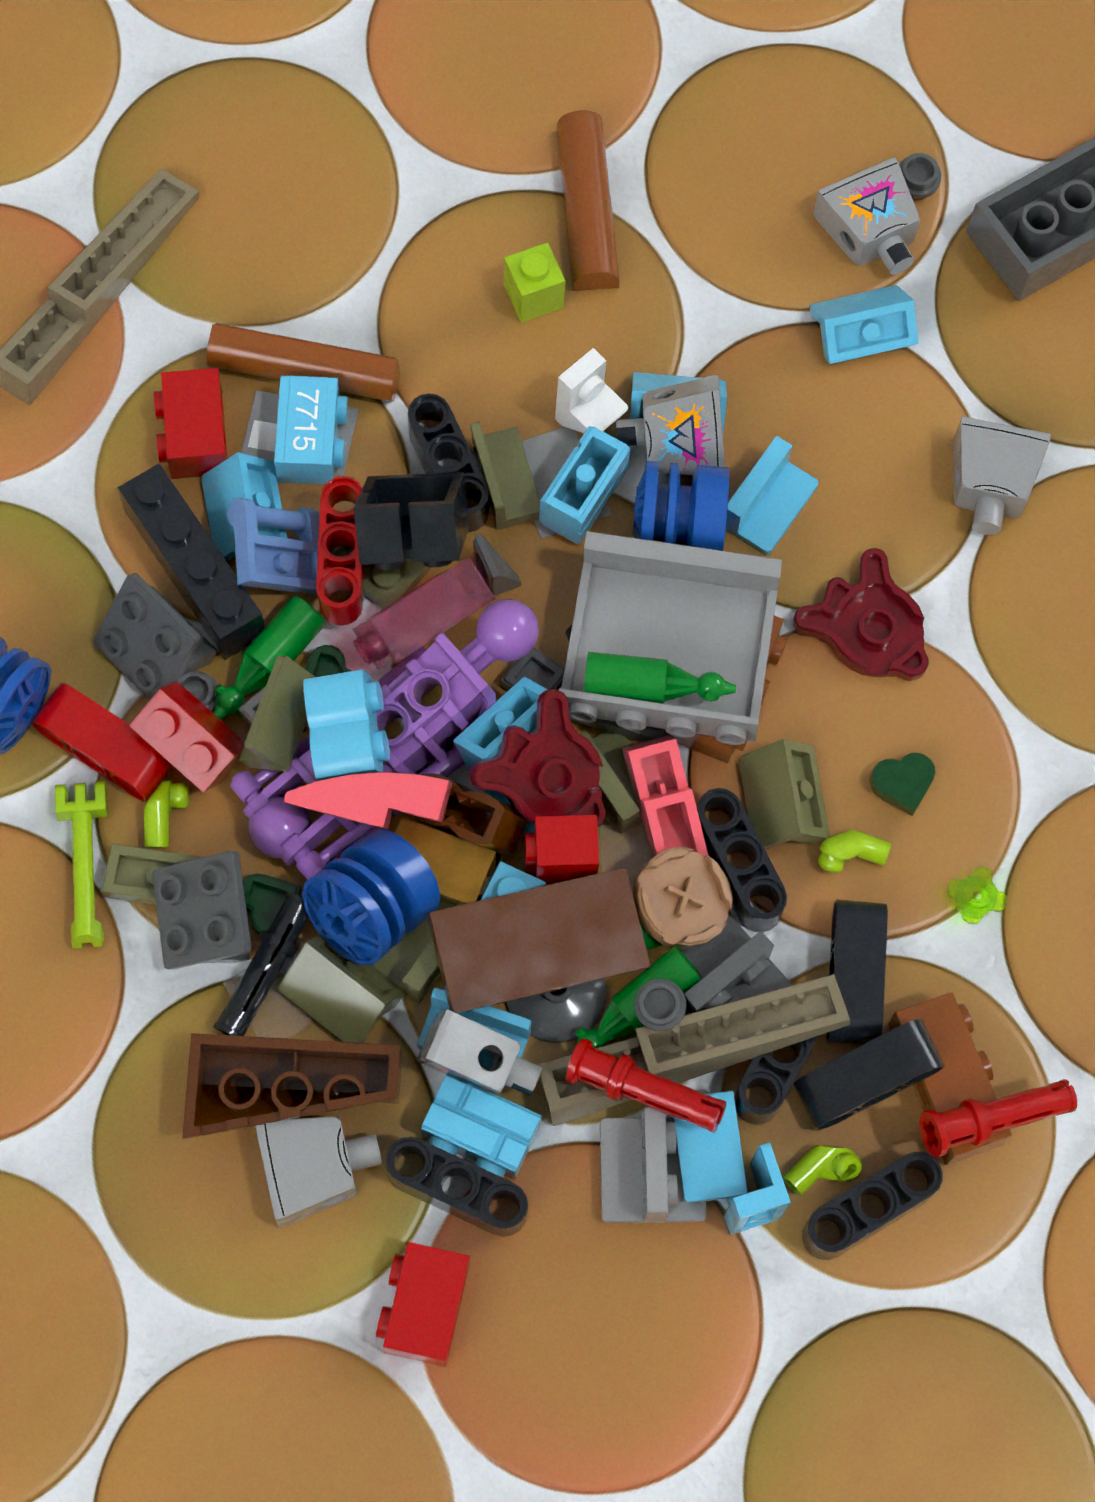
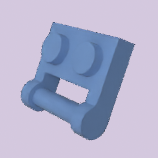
M234 498L228 506L227 519L229 524L234 527L237 585L317 594L319 512L309 508H299L297 511L264 507L255 505L250 499ZM258 525L293 530L299 536V540L258 534Z

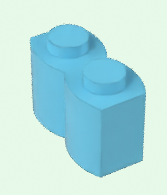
M363 669L304 679V700L310 729L311 758L316 780L321 781L350 774L383 772V761L390 760V748L386 732L384 730L378 731L377 712L384 709L383 694L379 681H372L371 676Z

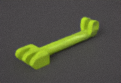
M95 781L94 800H88L86 782L75 783V801L68 802L69 795L66 784L55 785V813L58 821L72 820L74 921L71 924V945L73 949L84 948V943H92L93 947L104 946L103 927L101 922L95 919L92 818L108 817L106 781Z

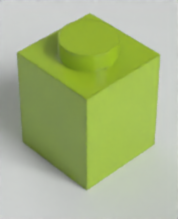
M548 242L504 257V287L521 323L564 308L566 281Z

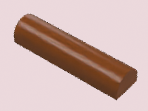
M573 111L562 116L557 122L573 291L619 288L620 281L602 118L599 114L592 111Z
M219 323L212 324L207 348V365L209 367L280 380V376L338 378L339 392L393 402L401 376L398 359L395 357Z

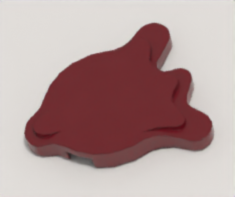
M871 548L862 554L859 562V582L857 584L850 585L840 577L832 578L827 584L825 596L821 603L803 606L796 610L794 615L793 627L798 633L822 640L833 650L843 664L861 675L870 677L896 676L912 681L922 677L929 664V659L924 650L923 613L915 600L892 580L887 556L881 549Z
M548 689L540 694L537 701L536 727L532 732H527L517 725L507 727L503 734L498 755L493 758L477 761L469 772V779L474 786L482 790L501 792L508 799L514 810L534 824L535 816L597 815L598 828L606 815L602 802V788L599 787V766L603 767L601 758L591 742L574 729L569 716L568 699L562 691L556 689Z

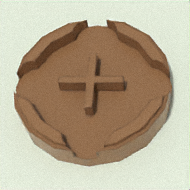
M687 847L665 849L644 863L634 880L633 898L639 922L647 934L665 946L673 947L676 945L682 950L699 947L720 934L726 925L725 922L728 918V912L732 909L733 901L729 880L719 864L708 855L702 856L698 852H693L695 849Z

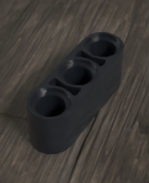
M422 394L416 397L409 405L408 428L410 441L426 474L464 472L466 498H472L478 502V505L467 508L468 532L477 531L488 520L489 490L487 483L449 404L437 394ZM425 419H435L440 422L439 425L431 428L423 427L419 423ZM451 458L457 460L459 464L446 468L440 466L438 462L442 459Z
M711 789L702 795L697 805L708 856L719 864L729 880L733 896L732 906L741 923L754 932L770 931L777 926L786 907L787 894L785 887L738 797L727 789ZM712 809H720L726 812L730 821L727 824L716 825L706 818L705 813ZM734 852H742L748 855L752 865L745 869L736 868L730 864L727 856ZM758 895L765 896L773 902L775 909L769 913H760L753 909L749 899Z
M835 900L831 926L829 975H835L850 1018V1025L827 1032L826 1040L828 1043L863 1045L882 1035L888 923L887 904Z
M818 1036L789 1045L796 1054V1060L791 1063L784 1064L778 1062L773 1058L771 1052L753 1058L734 1098L739 1117L745 1122L754 1125L765 1124L775 1117ZM754 1086L765 1088L772 1096V1105L766 1108L753 1106L746 1097V1090Z
M916 1019L900 1025L802 1076L793 1084L814 1130L819 1131L838 1124L942 1070L945 1065L923 1019Z
M401 1138L389 1148L386 1156L388 1177L392 1184L400 1191L494 1235L502 1237L511 1236L520 1231L524 1226L528 1214V1200L523 1189L515 1183L418 1138ZM409 1153L417 1154L425 1162L422 1171L411 1177L401 1175L395 1168L398 1159ZM451 1176H464L470 1181L472 1189L467 1196L454 1199L444 1193L442 1189L443 1183ZM501 1197L511 1198L517 1203L519 1213L510 1221L497 1220L489 1210L494 1200Z
M912 1152L819 1207L807 1220L802 1230V1241L805 1249L818 1259L830 1260L836 1258L922 1206L938 1191L943 1181V1171L939 1162L925 1152ZM907 1168H916L922 1171L927 1179V1189L924 1191L910 1189L903 1179V1171ZM865 1194L877 1196L883 1202L884 1215L879 1218L867 1216L859 1205L860 1196ZM823 1220L835 1223L841 1232L840 1243L827 1245L821 1242L815 1232L816 1223Z

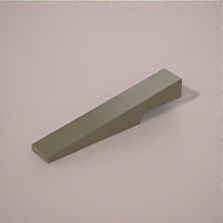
M161 168L48 286L49 299L0 349V387L28 405H31L198 200L199 191Z
M832 974L684 1015L677 1026L667 1031H654L645 1026L635 1029V1038L596 1049L616 1057H621L623 1054L631 1056L636 1061V1067L681 1083L850 1025V1018L835 975ZM572 1055L538 1064V1066L542 1067L539 1079L553 1126L631 1100L624 1097L622 1100L617 1099L615 1101L607 1098L606 1091L579 1081L577 1084L567 1082L566 1072Z

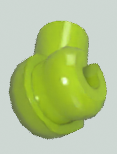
M172 780L161 782L144 807V847H169V815L172 808H186L190 802V789L185 782L172 783Z
M847 830L823 841L819 847L822 852L818 857V864L828 872L838 873L842 871L845 860L857 856L884 866L892 843L857 830Z
M818 1145L808 1151L783 1176V1180L794 1193L801 1196L818 1178L847 1182L854 1181L861 1174L862 1162L851 1149Z

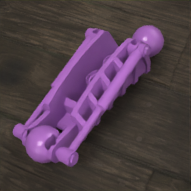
M512 599L498 600L486 606L478 619L476 627L477 638L463 650L459 651L442 632L435 638L436 641L428 649L422 644H414L406 651V660L377 680L380 683L384 701L383 711L377 712L378 731L384 730L385 727L397 718L404 719L403 732L395 739L388 740L390 760L383 765V772L419 775L434 773L448 777L465 764L456 746L446 753V751L455 745L453 740L496 702L495 692L479 674L495 660L504 662L516 661L528 655L535 646L539 635L538 619L531 608L523 602ZM436 686H441L443 693L438 703L433 706H422L421 699ZM310 735L298 743L289 771L283 772L266 788L263 789L262 785L281 771L262 769L254 776L250 771H241L232 778L230 787L242 802L247 804L243 812L249 819L248 832L254 847L264 856L275 859L281 858L287 866L297 863L296 867L307 880L367 831L375 827L363 823L356 824L355 821L329 814H323L311 825L310 816L305 808L284 802L287 791L296 789L304 781L307 784L318 781L315 778L312 764ZM393 810L392 817H395L400 812ZM341 825L348 830L347 833L319 854L315 850L312 851Z

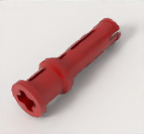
M582 1038L574 1049L566 1072L567 1082L577 1084L581 1081L606 1091L607 1098L612 1100H622L626 1097L681 1120L696 1124L712 1133L717 1131L718 1125H720L725 1113L726 1101L705 1095L662 1076L647 1072L636 1067V1061L631 1056L623 1054L621 1057H616L594 1048L592 1041Z
M1062 1079L1046 1086L1032 1088L992 1101L981 1102L980 1100L969 1098L960 1102L957 1108L939 1113L933 1109L923 1111L919 1118L921 1137L925 1147L932 1156H944L949 1148L966 1143H971L974 1146L983 1145L991 1138L992 1134L999 1131L1041 1121L1052 1116L1074 1112L1077 1109V1095L1072 1085L1069 1086V1081Z

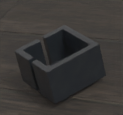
M464 472L368 476L362 488V493H360L354 506L360 565L374 564V567L377 569L388 570L402 566L405 559H414V562H423L424 566L433 568L447 566L452 561H458L469 529Z

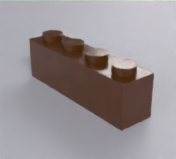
M191 1033L182 1139L372 1103L399 1104L402 1067L401 1045Z

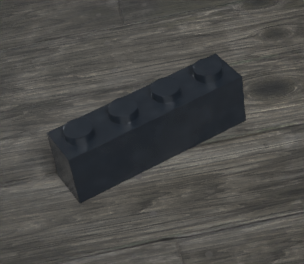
M160 463L117 487L125 513L223 658L226 660L248 647L265 628L262 613L244 586L237 585V576Z

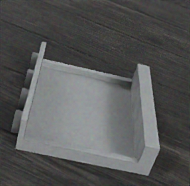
M587 531L583 549V567L562 688H559V691H562L568 699L570 719L582 723H591L596 721V719L615 721L618 726L629 730H643L646 726L666 729V732L673 736L683 738L693 737L695 734L715 736L719 742L729 745H741L745 741L755 742L782 560ZM590 651L668 659L669 663L697 678L706 672H716L724 680L736 685V693L723 695L719 700L712 702L703 700L698 693H693L661 704L584 692L587 654Z

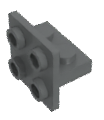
M137 573L126 577L93 640L95 646L149 700L152 699L160 688L175 683L185 673L193 672L209 665L218 651L196 627L190 624L169 603L165 596L160 594L153 586L147 584Z
M227 851L157 868L153 871L155 900L165 969H178L201 963H238L250 960L251 941L238 852Z
M728 915L727 923L720 934L699 947L688 948L683 951L703 977L702 980L684 994L686 999L685 1015L793 986L769 959L775 945L762 931H759L751 938L735 919Z

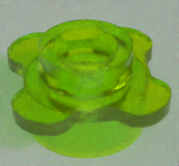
M986 867L975 868L972 875L963 880H952L947 889L949 897L954 899L956 908L962 914V919L969 924L979 923L991 911H1002L1007 904L1006 895L997 890L992 881L993 873ZM973 892H980L982 898L975 899L973 897Z

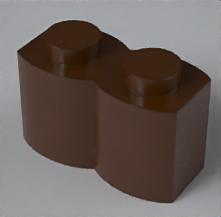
M434 773L421 774L449 780L453 784L442 823L415 816L416 818L473 844L493 850L498 854L515 853L528 820L522 817L512 806L488 794L473 791L445 776Z

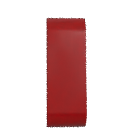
M346 476L335 477L328 481L322 488L320 497L316 589L322 616L329 623L338 626L349 625L356 621L362 613L364 602L365 564L360 565L354 507L344 512L333 508L335 504L341 501H349L356 504L360 493H362L360 483ZM342 545L354 549L349 555L343 557L334 556L330 553L334 548ZM343 590L352 594L348 600L340 603L332 602L328 599L335 591Z
M65 683L59 684L31 720L32 726L46 739L143 802L148 800L173 767L167 759L134 731L128 723Z

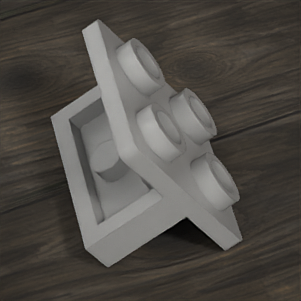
M644 1107L641 1118H604L601 1120L602 1221L604 1223L703 1222L706 1219V1201L687 1203L684 1198L674 1118H666V1113L651 1107Z

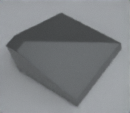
M482 534L475 536V540H473V558L489 594L495 596L521 586L519 576Z

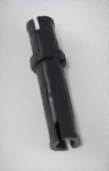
M287 893L286 899L269 930H262L257 939L261 943L238 982L218 1022L213 1026L221 1033L232 1036L245 1035L286 959H293L298 950L294 945L309 920L303 898Z

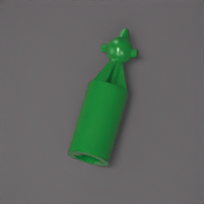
M292 596L242 653V660L234 686L223 687L221 684H218L214 688V692L217 695L215 699L216 707L213 713L219 719L235 714L242 717L239 708L245 704L244 696L267 685L278 656H287L295 661L325 627L326 623L323 617L306 601L297 596Z
M590 651L587 654L584 692L661 704L693 693H698L703 700L709 702L717 701L723 695L736 693V685L724 680L720 674L710 671L703 673L697 678L669 663L668 659Z
M674 945L651 964V967L646 968L612 996L598 1029L590 1028L585 1030L583 1026H580L575 1030L574 1033L578 1036L576 1046L582 1038L592 1041L594 1048L607 1045L606 1041L636 1033L635 1029L644 1027L635 1013L634 1001L638 990L648 981L654 979L670 980L677 984L685 994L703 979L702 975L688 957Z

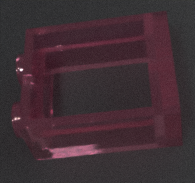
M467 557L446 568L354 627L352 630L357 638L353 640V644L367 665L374 663L377 670H380L404 659L435 639L440 633H444L496 598L470 557Z

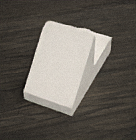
M594 348L558 377L555 420L561 426L581 433H585L588 426H594L604 431L628 410L627 404L605 384L606 360Z

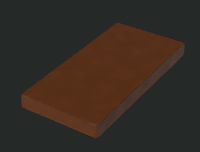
M626 867L426 914L449 1010L457 1014L651 967Z

